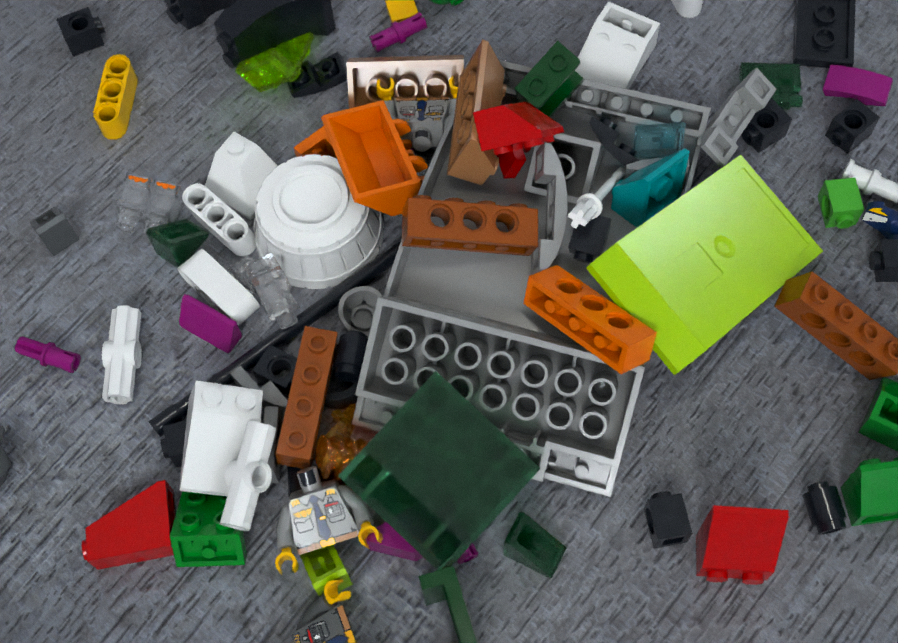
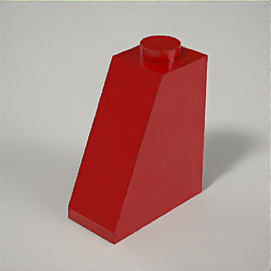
M167 481L156 482L85 528L86 540L82 541L84 559L99 570L173 556L170 534L176 514L174 491Z

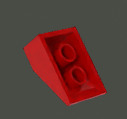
M713 505L696 534V576H706V580L710 582H726L728 578L742 579L744 584H763L764 580H768L775 571L789 518V511Z

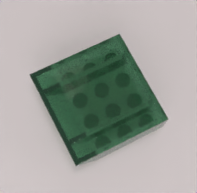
M435 371L338 476L434 568L441 570L451 567L541 468Z

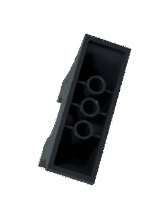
M164 0L168 8L166 13L175 24L180 23L188 30L204 23L213 13L224 9L214 22L218 34L216 39L222 47L224 53L222 58L225 63L232 69L237 68L244 75L281 46L308 36H328L336 29L331 0Z

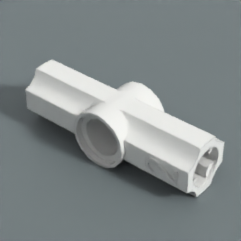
M128 305L117 306V308L112 309L109 340L105 341L102 347V362L105 368L102 398L105 402L114 404H127L133 401L136 369L140 368L142 361V349L139 342L141 312L139 309Z
M248 421L238 459L232 460L225 470V482L229 487V492L220 525L242 531L250 530L259 493L266 491L271 484L272 471L268 464V459L277 428L256 421Z

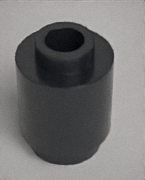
M349 331L347 334L340 336L333 363L337 378L348 382H358L368 341L364 333Z
M827 481L807 486L808 492L802 496L812 527L817 528L818 534L824 535L845 529L844 520L847 519L837 486H829Z

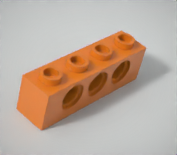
M558 265L528 277L523 304L622 375L650 360L657 335L656 331Z

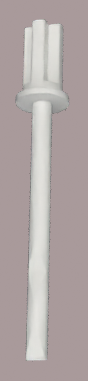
M625 166L618 168L595 194L586 193L577 200L576 207L568 215L573 220L571 223L572 227L577 228L579 225L585 227L591 219H595L601 214L603 209L601 200L624 176Z

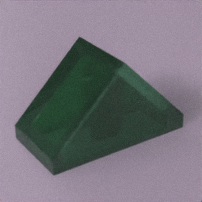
M183 219L150 227L147 229L146 235L157 255L178 268L207 240L209 232L190 220Z
M519 512L504 541L503 555L546 577L552 578L567 547L526 513Z

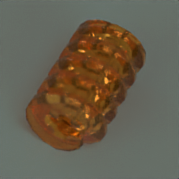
M322 434L316 445V464L321 469L323 479H327L331 470H334L336 480H341L344 471H347L349 481H354L357 472H359L360 480L367 482L370 473H372L373 482L379 484L383 474L390 467L392 446L388 441L380 443L378 440L372 439L367 442L363 438L355 441L351 437H346L342 440L339 436H332L329 439L328 436Z

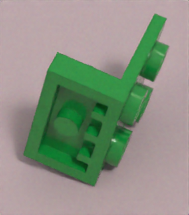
M182 492L170 534L176 567L245 565L247 553L243 531L220 525L227 496Z

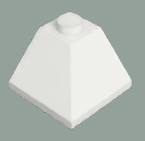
M233 132L216 151L205 186L232 210L252 221L255 217V200L259 188L269 173L271 174L272 170L278 165L257 144Z

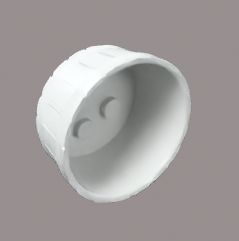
M310 154L304 157L292 158L272 170V173H269L259 188L255 200L253 226L256 250L261 262L266 268H269V272L281 281H286L287 284L300 288L307 287V289H324L329 286H338L372 262L379 252V247H381L384 236L382 214L380 211L354 202L337 158L327 155L321 156V154Z

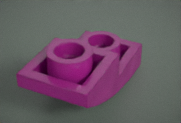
M830 65L823 92L825 96L854 98V100L858 99L864 105L886 107L893 79L864 69Z

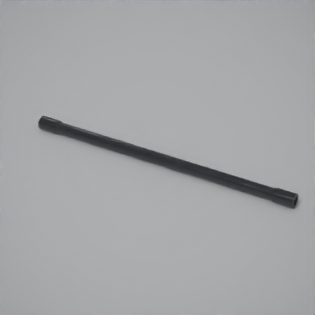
M401 241L206 382L230 385L234 382L230 373L240 365L246 372L257 365L269 345L279 349L304 331L305 326L312 325L338 306L341 297L347 291L355 287L367 285L393 266ZM190 394L176 404L170 405L148 421L160 437L164 435L163 426L181 422L185 419Z

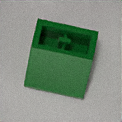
M883 377L858 433L898 451V382Z
M898 457L889 462L881 463L880 459H869L859 463L857 469L849 475L850 477L840 487L851 526L898 520Z

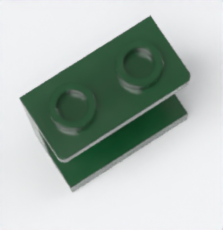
M557 41L514 88L518 101L528 102L551 118L584 82L583 77L575 71L580 65V59Z
M454 566L419 576L426 606L446 600L459 643H477Z

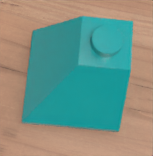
M684 148L634 172L624 180H619L612 189L611 209L635 227H639L680 198L690 151Z

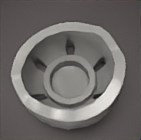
M359 286L350 289L341 297L338 314L340 323L347 333L349 331H359L364 333L368 339L377 299L382 296L378 290L369 286Z

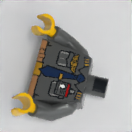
M343 579L327 582L324 593L311 605L297 624L296 632L291 635L293 643H357L343 605H337L339 601H345L351 597L350 591L338 593V586L340 583H343Z

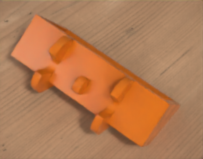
M384 100L323 115L321 117L354 202L390 216L402 214L407 199L418 195L425 176H417V172L428 168L424 158L415 156L413 150H411V140H401L400 138L401 135L411 132L409 124L402 119H392Z

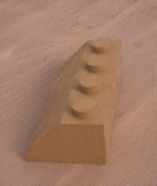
M483 39L459 77L447 175L478 185H483L489 175L493 176L499 164V157L494 155L493 149L481 152L473 112L500 106L507 89V85L503 84L505 70L489 42Z
M464 55L349 58L346 62L349 108L383 100L377 95L378 79H380V86L384 89L390 87V78L393 79L394 95L391 98L393 101L395 98L450 97V99H453L449 87V79L454 76L455 87H458L459 77L464 71Z

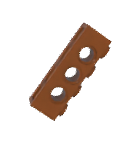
M416 195L408 198L403 207L402 246L530 256L538 247V209L528 208L526 204L522 203L501 206L488 200L466 203L460 198H448L443 201L432 200L427 195ZM430 217H439L443 220L445 226L438 227L434 225ZM469 219L473 221L477 229H469L465 226L463 220ZM496 222L504 223L508 228V232L499 230Z
M813 271L786 280L774 307L867 379L873 380L898 375V338Z
M309 326L304 327L276 449L277 464L301 469L311 467L337 350L338 332Z

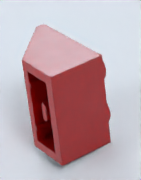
M528 102L505 104L473 112L481 152L493 149L494 155L542 145L545 142H554V135L564 133L561 124Z

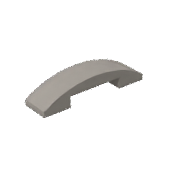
M758 68L752 70L729 95L710 121L701 139L700 147L720 168L729 162L739 147L736 141L755 113L766 106L776 91V88Z
M546 142L536 151L535 183L547 184L545 239L538 241V247L532 253L531 275L551 266L561 246L567 222L568 196L564 172L554 147L551 143Z

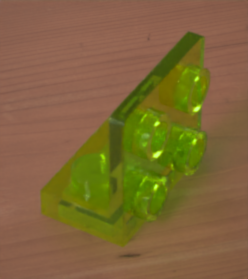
M308 32L282 43L276 48L241 61L235 72L259 92L271 88L275 89L289 81L293 82L301 73L300 67L304 58L311 52L312 47L310 45L315 36Z

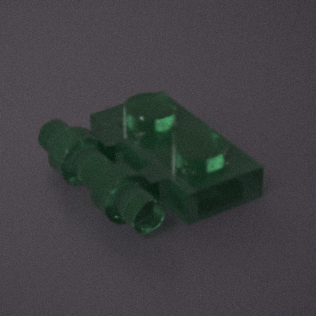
M741 62L739 68L740 83L752 70L758 68L776 88L774 94L778 95H772L770 100L773 99L783 110H789L790 107H802L803 96H797L801 90L800 64Z

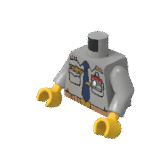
M454 76L449 79V87L453 99H450V97L395 98L393 101L391 100L394 95L393 79L390 78V87L387 89L380 86V79H378L377 95L384 100L392 119H402L409 124L411 132L401 135V140L410 139L412 142L411 148L424 152L430 147L438 146L455 111L458 87H455Z
M316 466L304 468L296 473L301 490L290 493L288 502L282 506L276 528L277 549L280 554L275 560V566L280 574H282L281 566L286 560L293 561L292 569L294 573L298 570V561L292 554L294 551H296L298 556L358 537L360 543L369 549L366 539L371 533H375L376 539L380 543L382 542L383 535L377 528L372 526L374 521L365 499L348 485H340L337 479L321 483Z

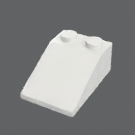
M195 381L188 402L179 491L219 496L228 495L229 487L225 482V470L232 460L238 459L248 421L261 423L263 390Z

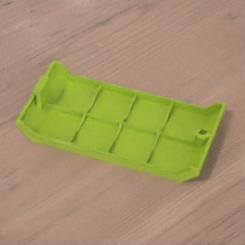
M739 155L617 241L589 264L586 269L617 306L657 332L653 350L673 375H676L781 288L786 280L791 279L821 254L823 250L743 156Z

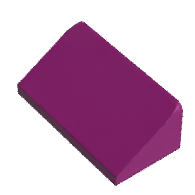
M188 294L182 297L179 317L180 326L220 350L230 353L242 338L237 322Z

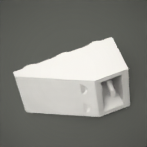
M608 1L586 39L578 56L580 65L575 71L585 80L629 89L656 46L660 23Z

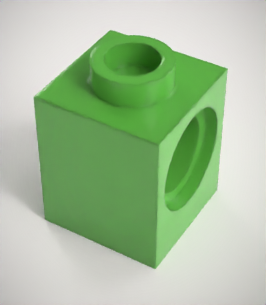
M856 178L824 181L817 197L825 227L844 229L856 225L864 211Z

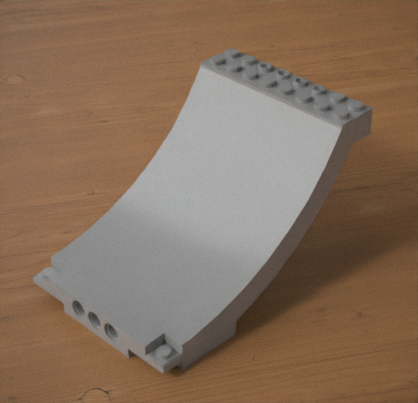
M499 60L505 70L503 84L507 85L501 105L519 103L514 88L529 73L532 67ZM584 79V82L551 117L561 124L564 129V133L554 135L555 141L550 143L558 155L564 172L568 196V211L563 240L550 267L560 266L613 302L586 269L589 264L573 259L574 254L569 253L568 249L574 229L571 226L573 220L568 215L576 207L577 200L586 193L595 194L618 168L624 166L607 151L597 138L589 123L592 117L600 120L601 116L617 124L618 126L615 131L619 132L620 136L614 145L619 147L621 143H624L637 151L635 158L639 159V161L665 158L684 148L690 151L688 158L689 170L684 189L681 191V196H683L691 189L701 148L700 143L706 129L711 108ZM454 111L440 139L418 195H427L432 200L443 201L448 198H460L466 203L488 200L501 206H509L514 203L526 204L528 208L538 209V241L545 239L547 184L535 183L536 151L542 145L533 146L528 153H524L526 162L515 178L504 179L499 164L493 176L489 175L483 185L447 175ZM612 189L601 200L603 209L600 216L611 218L612 220L604 252L637 228L611 209ZM430 217L434 225L438 227L445 226L443 220L439 217ZM469 219L463 220L465 226L469 229H477L473 221ZM496 222L499 230L508 232V228L504 223ZM401 239L384 295L377 299L355 395L358 398L351 425L412 441L411 445L537 481L543 482L544 479L611 497L646 363L621 375L524 305L528 277L531 275L532 254L530 256L405 247L402 246Z

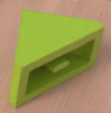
M334 545L300 555L311 583L319 597L324 593L327 582L331 580H344L338 586V592L353 585Z

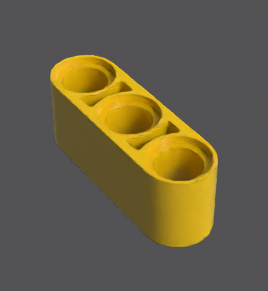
M121 54L111 56L104 65L93 116L103 136L111 140L121 138L127 131L138 84V78L129 58Z

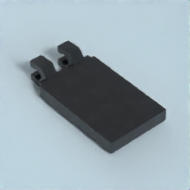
M796 0L793 65L830 68V65L853 66L856 0Z

